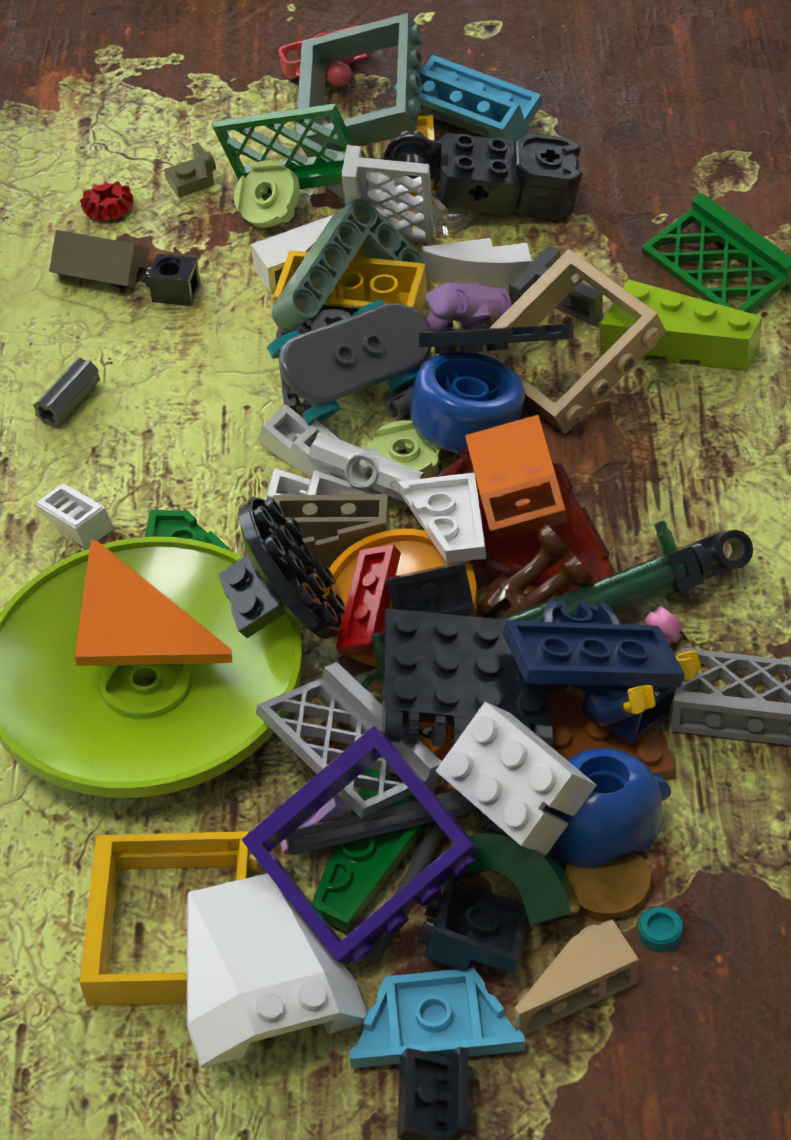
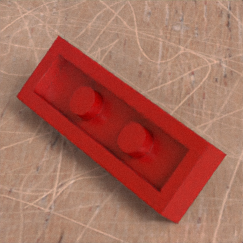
M394 544L361 549L359 551L336 649L343 657L376 653L379 650L383 633V618L385 610L389 607L390 603L386 578L396 576L401 556L400 551Z

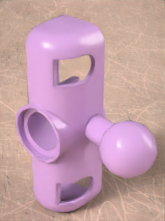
M478 282L468 284L445 283L426 294L431 310L426 320L430 325L431 331L451 330L453 321H460L462 328L494 324L512 306V301L506 288L481 286V283Z

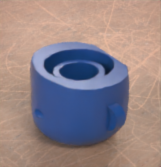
M591 749L583 751L567 760L593 781L596 787L574 817L546 804L544 811L558 816L569 823L550 849L551 852L561 862L572 867L595 868L633 850L640 852L650 848L661 831L662 801L671 795V788L662 776L654 775L651 769L641 760L616 749Z

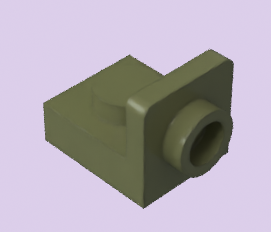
M199 142L192 144L194 159L180 162L177 165L164 169L165 178L178 198L214 185L213 171L216 170L215 160L211 152H205Z

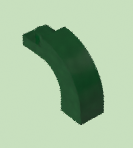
M493 833L468 835L481 851L473 857L475 861L466 868L467 872L457 878L451 875L450 878L460 880L486 871H497L514 883L521 894L530 926H545L582 914L569 877L557 861L548 853L545 855L537 850L523 847L510 836Z

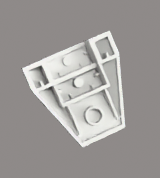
M268 873L188 892L187 1029L201 1068L244 1057L251 1042L322 1023L327 1034L363 1025L368 1012L355 979L342 963L337 962Z

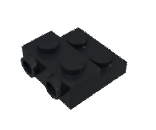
M449 877L442 886V892L432 902L427 904L424 915L432 919H425L418 938V943L426 945L423 957L464 972L472 959L488 967L513 974L519 963L527 919L524 904Z

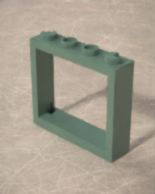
M409 13L302 41L297 109L324 105L326 64L398 45L396 106L344 119L343 121L354 146H365L393 139L408 130L417 131L418 115L421 114L418 98L419 93L422 92L419 69L423 67L420 44L424 42L420 35V26L418 24L415 25ZM323 117L316 118L314 121L331 131L334 127L333 123L323 125ZM297 123L296 132L302 135L305 127ZM311 130L306 135V138L321 146L326 141V138ZM331 141L327 149L339 152L345 151L343 147ZM300 145L307 158L318 155Z

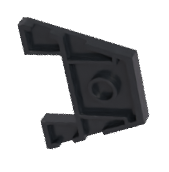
M573 324L419 332V347H434L435 354L457 353L456 346H460L461 353L483 352L482 345H486L487 351L509 350L508 343L574 339Z

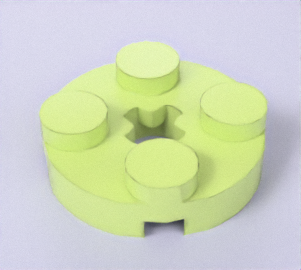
M264 160L250 167L253 171L246 178L242 175L236 185L234 203L237 210L249 223L260 228H269L279 223L289 222L295 214L294 208L298 203L300 195L297 175L279 161ZM271 187V196L267 200L261 198L262 194L267 193L268 188Z
M396 421L380 427L376 431V437L372 442L369 440L367 444V449H375L382 453L385 458L423 472V478H432L438 473V465L441 461V448L425 440L415 429L412 421ZM406 449L409 454H399V450Z

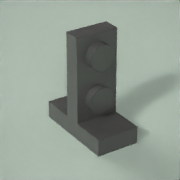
M548 246L509 284V295L512 305L560 258V250ZM580 282L555 309L596 326L603 318V294L595 288Z

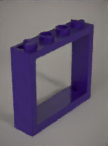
M375 726L371 727L241 839L337 962L347 965L351 961L355 964L362 957L369 956L375 949L372 944L385 932L387 935H392L403 927L409 920L406 916L408 912L418 904L423 907L432 902L442 892L440 885L451 875L457 878L467 872L466 868L475 861L473 857L481 851L387 736ZM382 756L454 844L341 941L271 851Z

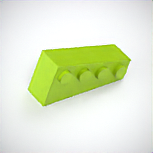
M629 279L623 289L658 313L666 330V333L656 343L657 346L650 349L640 360H645L646 355L667 357V363L681 364L682 361L697 360L700 366L747 371L760 349L762 316ZM615 303L612 304L600 323V355L602 356L637 321L636 318Z

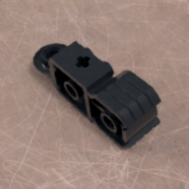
M408 130L392 140L384 153V160L429 164L430 179H433L434 200L441 208L507 216L510 211L517 212L525 217L561 220L573 213L574 203L580 186L579 183L582 178V172L578 171V156L581 148L565 137L529 134L520 138L516 142L514 149V141L501 138L447 133L442 139L435 141L429 140L421 132ZM407 175L408 177H410V178H412V179H415V178L419 177V176Z

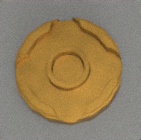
M635 850L595 868L572 867L569 864L566 867V874L574 887L582 915L596 921H608L609 918L617 917L623 920L632 917L644 907L650 896L651 872L645 859Z

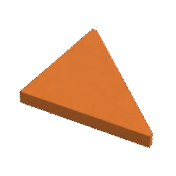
M91 540L75 651L77 666L232 663V651L227 645L100 542Z

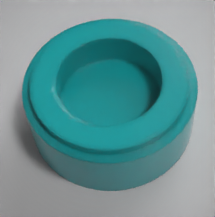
M653 907L641 915L638 924V936L641 943L649 950L667 952L677 947L682 939L683 923L680 916L674 910L667 907Z

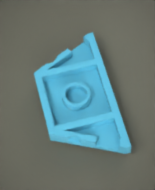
M467 968L465 972L455 969L385 976L377 992V1002L370 1008L363 1023L364 1030L356 1047L352 1046L349 1055L351 1068L400 1064V1055L406 1048L450 1057L458 1047L468 1048V1057L525 1051V1037L521 1030L516 1031L507 1019L504 1008L497 998L487 992L485 982L474 968Z

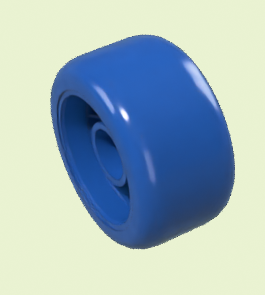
M457 352L440 354L425 362L417 373L410 407L411 420L418 433L431 444L449 452L470 455L465 435L520 420L525 401V391L519 376L509 366L495 358L479 353Z

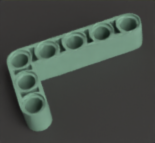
M356 199L331 217L272 308L274 322L281 329L291 331L317 315L355 255L364 258L425 263L423 257L371 203L365 199Z

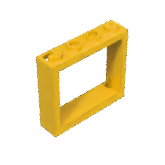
M249 831L96 835L80 985L86 1006L187 1004V972L107 974L118 870L237 867L236 881L250 878L252 874H259L260 863L241 840Z

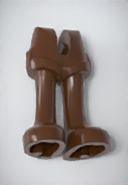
M546 524L538 532L541 547L536 556L505 580L503 577H499L490 584L487 594L479 602L477 609L484 618H488L510 602L512 607L498 619L529 621L536 618L534 612L559 591L572 585L579 587L588 586L594 578L582 563L571 554L562 562L561 567L545 582L528 594L523 592L547 569L571 553L557 534Z

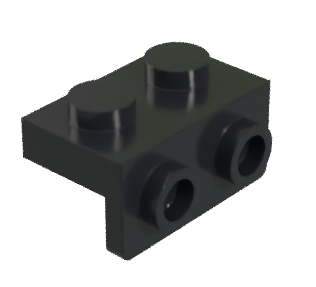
M464 561L386 578L392 609L460 616L476 614Z
M458 1047L450 1057L406 1048L400 1055L397 1139L459 1140L469 1132L473 1113L472 1109L468 1107V1090L473 1079V1069L471 1066H468V1048Z

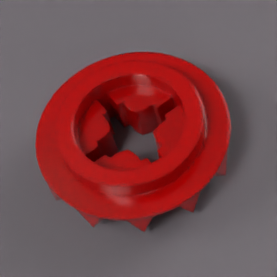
M105 180L104 184H93L92 189L84 190L80 203L82 211L86 216L95 220H112L125 215L132 208L134 199L129 186H122L119 181L109 184Z

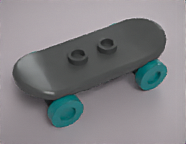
M377 300L362 307L353 316L302 335L299 331L289 332L271 342L267 346V350L272 359L279 358V368L290 389L299 396L301 404L306 402L313 403L314 406L303 413L307 425L311 426L316 420L322 422L340 410L337 399L387 380L393 393L410 387V383L416 379L417 373L420 370L419 366L429 356L432 348L419 347V332H430L431 328L424 316L413 307L401 303L385 304L384 300Z

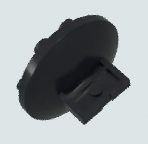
M251 497L239 506V520L243 542L248 555L218 574L225 595L231 603L232 607L230 609L238 631L246 638H249L287 613L298 624L323 639H329L339 633L343 620L342 614L345 612L346 605L339 594L333 591L331 585L336 583V580L330 569L324 563L319 565L302 538L305 537V534L300 524L293 517L286 520L281 507L273 498L265 501L259 497ZM330 587L329 595L324 596L327 593L326 589Z

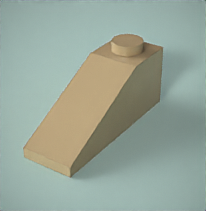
M612 919L600 925H589L582 929L578 935L571 938L515 1007L516 1031L520 1029L524 1036L638 983L639 959Z

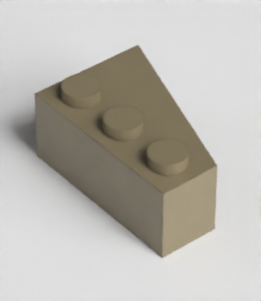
M388 494L273 495V499L281 507L286 520L293 517L300 524L305 534V537L302 539L319 565L324 563L328 568L331 567L340 554L354 543L370 535L390 530Z

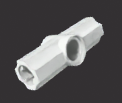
M323 432L317 434L308 454V464L346 478L355 487H368L403 502L405 500L400 494L398 481L423 479L424 473L385 458L382 453L375 449H363ZM361 459L371 464L373 469L371 477L365 476L360 471L359 462Z

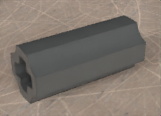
M81 357L77 358L33 405L36 411L35 415L44 424L57 427L101 380L97 367L91 361H86Z

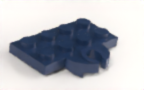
M549 599L541 621L506 620L503 636L525 683H533L535 685L572 684L574 686L610 685L618 688L652 685L656 689L662 687H681L685 673L659 626L620 624L615 612L604 601L599 606L579 600L575 617L566 612L568 604L565 600L555 602Z

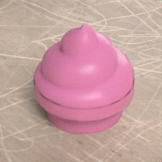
M659 607L655 613L650 612L644 620L645 625L659 626L669 645L672 642H678L681 638L680 632L685 627L679 619L662 607Z

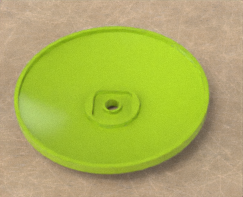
M141 537L113 541L102 545L227 645L232 651V663L77 666L75 651L90 548L73 554L47 568L24 585L10 599L0 612V743L27 770L52 784L68 790L101 797L137 798L173 793L211 780L244 761L274 733L256 714L258 704L294 690L300 685L303 668V647L299 624L285 613L249 638L243 636L237 629L230 609L232 607L231 603L225 595L218 575L243 557L210 543L177 537ZM147 678L155 680L149 686L136 685L138 681H143ZM280 710L276 714L280 718H285L288 711Z

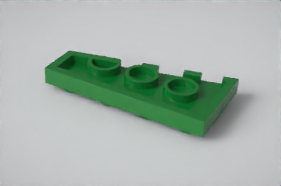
M367 768L364 776L379 778L380 772ZM385 774V780L402 783ZM361 788L358 795L365 801L376 796L377 791ZM412 794L388 806L417 800V798ZM351 809V814H350V815L356 814V813ZM429 823L338 844L332 860L328 861L312 900V904L326 922L349 933Z

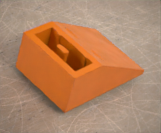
M539 415L465 435L479 493L494 543L538 531L546 524L553 527L568 522Z

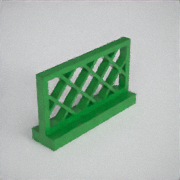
M336 103L215 121L213 129L238 181L242 175L246 178L253 171L250 168L253 165L243 166L239 158L241 154L256 162L273 160L267 157L269 151L272 150L288 158L286 161L279 162L297 175L300 189L343 184L342 170L347 145L354 146ZM329 116L334 126L332 131L314 122L315 119ZM294 121L305 127V130L300 135L285 127V123ZM265 126L273 130L275 134L270 139L255 131V127ZM235 130L246 137L240 143L229 137L227 131ZM309 130L326 138L323 146L306 138ZM279 134L296 143L293 150L276 142ZM249 138L267 147L265 152L261 154L246 146ZM331 141L343 147L345 152L336 154L327 149ZM301 145L318 155L306 158L298 154L297 150ZM361 150L362 158H366L363 150ZM271 187L268 188L265 194L272 193Z
M702 192L691 200L692 209L641 246L642 253L705 301L733 308L727 303V297H747V301L739 306L737 310L751 313L782 288L788 292L791 291V256ZM692 222L701 228V233L682 234V230ZM720 242L725 248L724 251H705V243ZM700 243V252H681V244ZM676 244L675 253H660L656 250L662 245ZM744 259L748 262V268L728 269L729 260ZM724 260L723 269L704 270V261ZM699 261V270L684 271L680 268V262ZM754 277H768L772 280L767 286H752ZM748 278L747 287H727L728 279ZM723 279L722 288H706L703 285V280Z

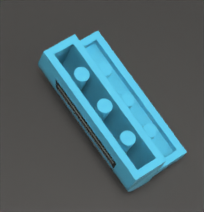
M435 55L431 56L424 68L419 69L422 92L419 93L418 101L421 113L433 115V118L486 138H501L514 141V147L520 138L529 135L527 126L543 103L541 94ZM396 84V86L394 87V91H395L396 95H397V84Z

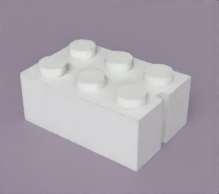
M486 701L436 769L439 775L519 845L531 850H537L547 855L569 823L558 816L543 811V808L547 804L574 817L596 787L593 781L511 713Z

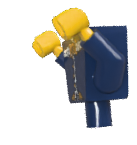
M687 651L676 656L685 673L683 681L692 680L701 669L697 652ZM572 685L585 692L581 707L583 714L630 743L635 742L668 717L676 687L656 689L652 685L624 686L620 688L610 685Z

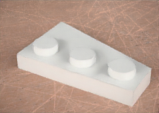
M475 473L398 481L401 496L446 563L486 559Z

